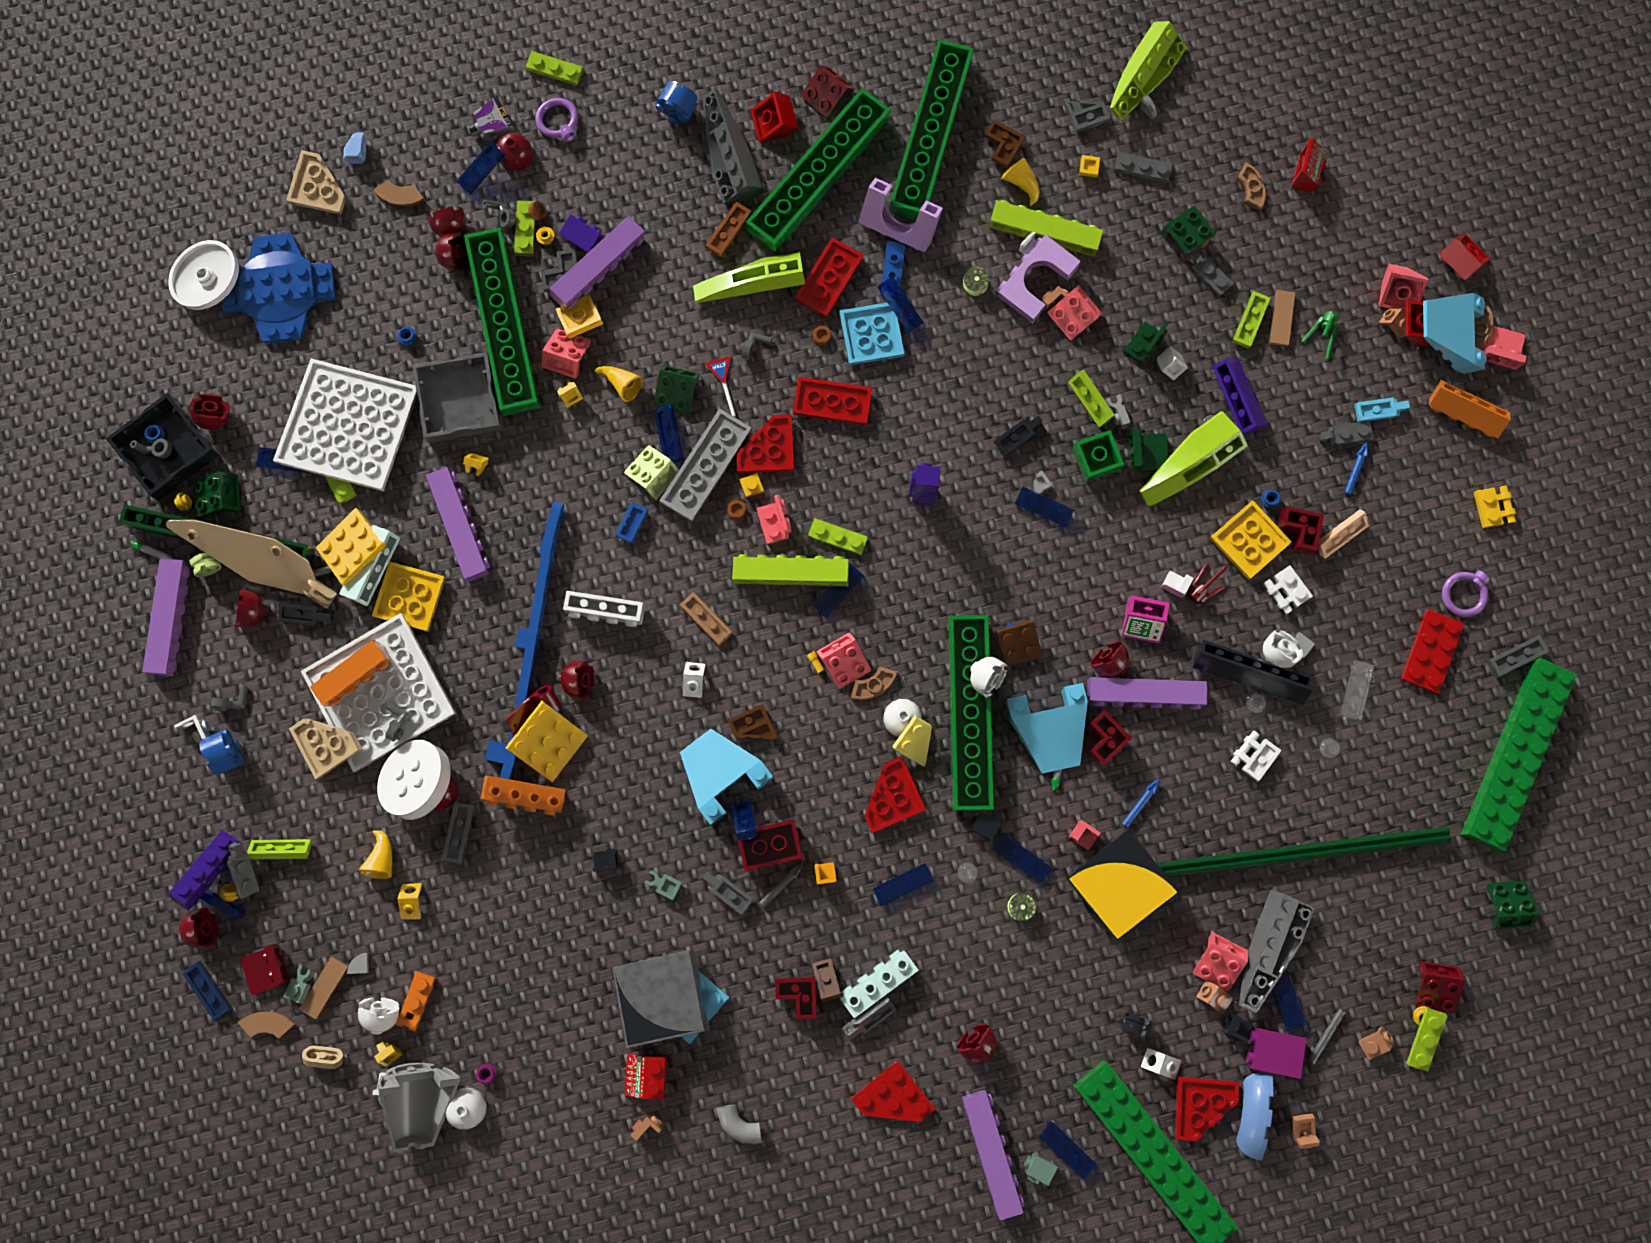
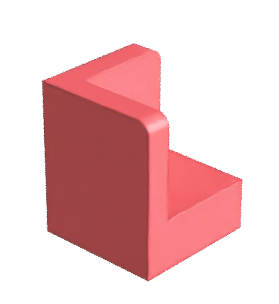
M1081 820L1069 838L1086 850H1089L1101 833Z

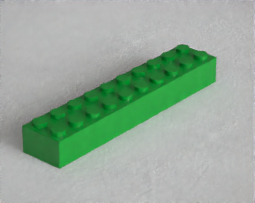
M938 39L891 197L889 213L917 220L919 211L925 201L930 202L969 71L974 48Z
M862 88L746 221L747 232L776 253L890 120L891 109Z
M501 227L464 235L500 411L503 416L540 409L505 236Z
M988 615L949 616L952 811H992L994 806L991 696L985 697L973 688L970 679L971 666L975 662L989 657Z
M1543 658L1531 661L1464 824L1461 836L1495 852L1506 851L1577 674Z
M1101 1061L1073 1085L1196 1243H1222L1239 1228L1106 1061Z

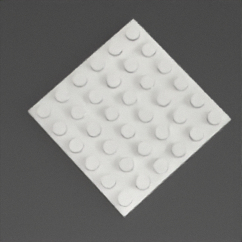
M310 359L273 461L288 467L384 491L418 395L415 385Z
M402 613L301 671L310 688L311 685L371 640L378 641L392 661L388 663L387 668L374 673L371 680L358 685L355 692L342 697L341 702L334 707L322 706L311 690L328 725L354 732L361 745L362 750L347 760L353 772L359 771L457 714ZM389 703L409 713V717L403 725V736L400 740L394 742L385 738L389 726L399 718L398 715L386 709Z

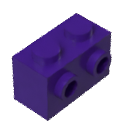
M570 214L559 234L585 251L590 252L605 238L601 234L602 230L595 225L588 226L586 224L587 220L581 216L574 217Z

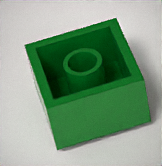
M1111 430L1077 441L1072 447L1085 483L1118 472L1124 466Z

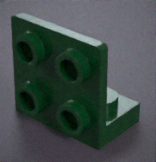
M1194 205L1167 223L1161 235L1165 240L1171 236L1183 252L1189 254L1213 238L1216 232Z
M1144 321L1123 353L1141 365L1144 360L1149 361L1156 348L1165 338L1168 332L1166 327L1169 323L1165 321L1161 329L1157 330Z
M664 365L659 370L653 405L689 414L695 385L699 381L700 373Z
M1132 429L1128 435L1131 472L1158 471L1168 459L1167 435L1165 433L1140 434V429Z
M218 471L195 480L194 489L198 517H203L219 510L235 513L241 511L238 474Z
M1526 881L1487 884V890L1496 910V915L1492 921L1494 930L1534 926L1539 916V911Z

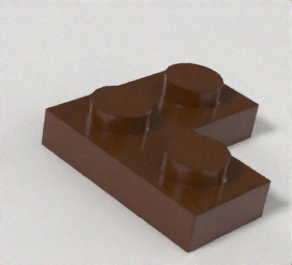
M994 119L984 136L999 145L991 161L1007 169L1026 136Z

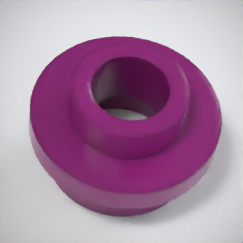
M488 1063L481 1065L476 1071L477 1080L482 1084L492 1083L497 1075L495 1067ZM485 1070H488L490 1072V1076L488 1078L485 1077L483 1074Z

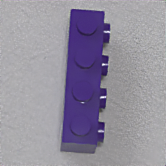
M1226 358L1212 366L1235 422L1242 434H1252L1267 426L1239 358Z
M921 463V465H917L916 471H912L908 497H912V503L934 505L939 488L940 467L932 466L930 463Z
M221 830L170 890L169 895L172 901L188 911L192 906L196 905L202 894L212 886L216 877L227 867L228 857L231 856L228 845L235 842L239 843L238 839Z

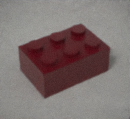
M794 819L736 832L745 872L803 859Z

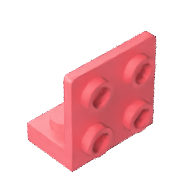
M1078 285L1052 307L1048 314L1064 334L1072 340L1094 322L1102 312Z
M1493 326L1491 338L1482 349L1486 354V362L1514 370L1518 369L1526 360V356L1521 354L1525 335Z
M556 329L542 350L541 367L576 379L579 375L580 360L590 346L591 340L578 335L569 339L566 331Z
M778 495L774 496L775 503L757 508L767 545L789 539V533H791L789 518H784V515H786L783 499L779 500Z
M850 633L816 651L838 689L845 687L871 671L856 639Z
M1212 932L1208 938V948L1194 968L1193 974L1219 986L1225 991H1229L1248 962V950Z

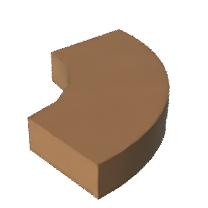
M1246 162L1236 180L1245 189L1246 199L1244 203L1261 211L1266 199V188H1264L1259 172Z
M387 180L373 189L381 200L390 205L410 207L425 201L414 184L408 187H399Z
M1489 306L1484 308V316L1474 318L1475 347L1481 350L1486 346L1493 332V315Z
M879 667L876 674L871 678L856 680L851 699L869 700L880 696L893 684L898 671Z
M269 1011L248 1015L238 1022L250 1038L259 1033L267 1032L279 1039L296 1025L289 1017Z

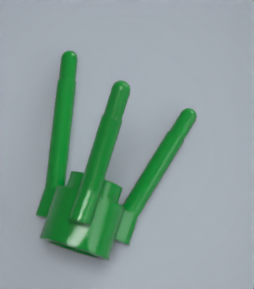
M1327 311L1324 317L1320 316L1317 323L1301 341L1302 344L1305 343L1320 324L1322 329H1324L1323 337L1327 335L1328 331H1331L1326 360H1329L1335 333L1338 328V314Z

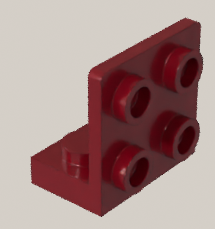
M820 65L802 92L801 97L828 118L844 94L851 95L855 88L829 66Z
M279 944L265 946L263 950L240 958L251 995H256L290 982Z
M1420 961L1418 969L1422 976V982L1415 1001L1416 1008L1425 1006L1440 1012L1455 1013L1466 981L1460 967Z

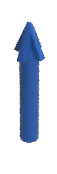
M1367 442L1356 454L1357 459L1344 492L1347 495H1352L1363 462L1368 457Z
M1160 779L1146 787L1145 793L1122 824L1128 828L1151 796L1156 794Z

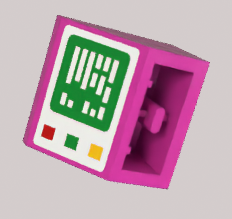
M1131 595L1127 600L1121 637L1159 644L1167 622L1170 603Z

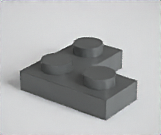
M575 249L556 252L559 269L541 272L544 292H549V288L577 263Z

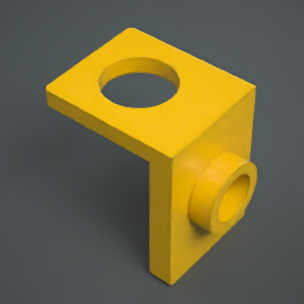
M421 883L402 884L398 895L401 920L421 919L419 904ZM407 889H416L413 893H405Z

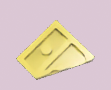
M914 715L893 745L894 750L925 766L932 730L931 725Z

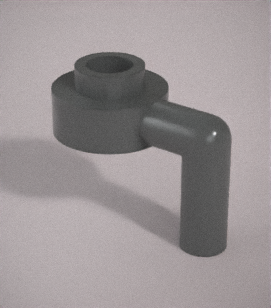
M483 201V207L499 210V224L501 227L511 228L515 224L516 215L513 210L506 209L501 202Z
M751 333L749 339L740 345L739 354H741V358L750 360L755 341L771 345L772 338Z
M162 438L157 439L152 446H144L136 441L130 443L131 448L143 454H153L161 459L167 458L172 452V444Z
M240 686L238 701L212 698L211 706L214 707V711L226 712L227 709L231 708L244 709L246 707L248 687Z
M389 703L386 709L398 715L399 718L389 726L385 738L394 742L400 740L403 736V725L408 719L409 713Z

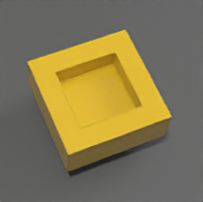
M1082 155L1079 175L1097 178L1100 157Z
M757 473L740 479L746 498L764 492Z

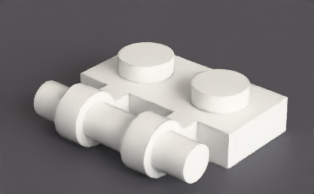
M1288 566L1273 577L1277 584L1274 585L1270 579L1264 583L1268 589V594H1272L1278 603L1279 609L1282 608L1286 614L1292 611V608L1289 606L1290 602L1296 608L1312 597L1310 591L1291 566ZM1281 588L1287 596L1286 599L1283 598L1278 589Z
M1253 731L1250 736H1246L1244 744L1239 750L1235 751L1234 757L1230 762L1237 766L1240 761H1243L1245 765L1241 770L1258 782L1281 750L1267 739H1264L1259 744L1256 741L1259 734ZM1251 747L1254 748L1255 752L1251 757H1248L1246 753Z

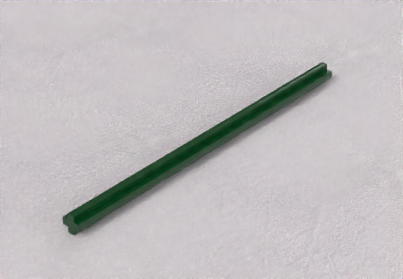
M1446 826L1159 862L1157 864L1172 878L1451 843L1452 838L1450 836V829Z

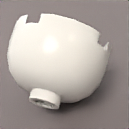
M1276 630L1273 631L1263 644V654L1266 661L1281 668H1290L1303 657L1302 648L1298 650L1296 646L1298 644L1296 639L1282 630L1279 633Z
M986 657L975 662L970 669V679L973 688L985 697L991 696L992 693L990 691L993 688L997 690L1003 682L1007 673L1004 667H1007V664L994 657Z
M908 699L893 701L884 712L886 729L894 736L900 737L914 715L922 719L919 707Z
M374 998L364 999L359 1003L358 1020L361 1026L372 1034H381L391 1029L397 1022L399 1004L388 998H381V1001H374Z
M473 1088L459 1089L455 1092L452 1101L447 1107L446 1119L455 1128H473L483 1120L486 1114V1101L478 1090Z

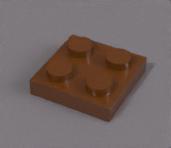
M1033 619L996 630L1003 662L1007 664V667L1042 657Z

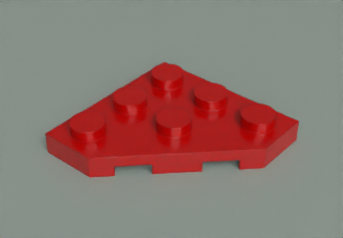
M792 414L773 415L750 438V441L737 452V473L794 471Z
M902 756L885 763L864 814L871 833L926 810Z
M898 1060L851 1098L865 1116L921 1122L935 1110V1107Z
M1177 1076L1175 1139L1197 1141L1201 1138L1202 1134L1214 1126L1228 1110L1238 1104L1239 1082Z

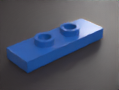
M887 241L881 296L899 298L905 243Z

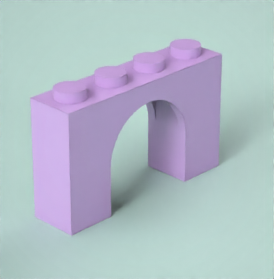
M875 178L868 188L858 223L914 247L916 250L925 252L932 241L943 208L925 201L919 211L916 222L911 224L901 223L890 215L887 208V200L892 185Z
M1046 234L1042 239L1039 237L1033 244L1034 249L1030 253L1027 252L1021 259L1022 264L1019 267L1015 266L1009 274L1011 276L1007 282L1004 280L998 287V297L1032 324L1045 309V304L1026 289L1024 284L1026 273L1034 267L1047 266L1068 281L1080 265V260Z

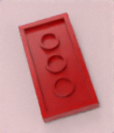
M832 237L805 280V284L802 285L795 296V301L827 318L863 260L864 254Z
M798 377L793 415L867 425L872 387Z
M1430 609L1425 610L1401 680L1434 694H1439L1464 623Z

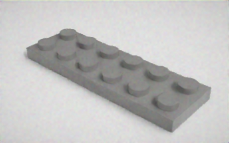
M719 409L659 502L692 522L752 428Z

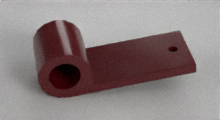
M545 685L536 690L504 719L513 737L541 701L556 712H560L562 704L551 685Z

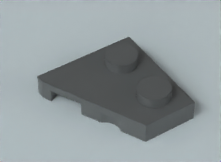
M1069 98L1063 100L1075 133L1110 121V116L1104 102H1089L1088 100L1076 102L1070 101Z

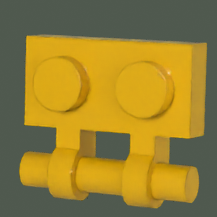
M1507 485L1499 487L1501 494L1496 495L1495 488L1474 492L1482 529L1501 526L1504 524L1503 517H1507L1508 524L1516 522V510L1512 507V494L1508 491ZM1498 501H1503L1504 511H1500Z

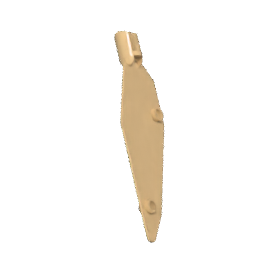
M169 520L166 523L168 529L248 581L304 594L324 608L329 607L337 594L316 580L308 560L276 539L197 520Z

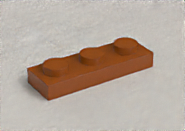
M735 202L706 243V248L722 257L751 216V210Z

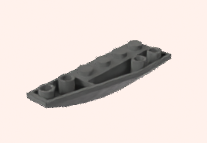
M714 88L702 98L712 173L722 202L726 205L750 198L762 189V185L745 139L718 90Z
M1270 890L1250 944L1248 962L1245 965L1241 985L1240 1006L1255 1013L1258 1012L1300 947L1315 908L1286 894Z

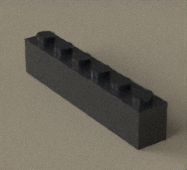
M1202 639L1194 656L1192 668L1304 705L1313 691L1314 676L1290 668L1275 666L1269 661Z

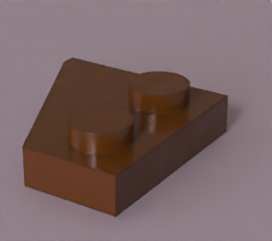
M763 704L727 720L735 738L778 739Z

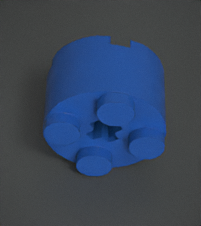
M669 81L659 96L655 108L668 116V120L673 124H678V122L686 123L699 101L697 102L698 97L687 86L679 87L677 86L678 82Z
M228 729L200 741L203 758L207 756L209 761L207 766L213 774H222L244 764V760L238 751L241 749V745L237 739H232Z

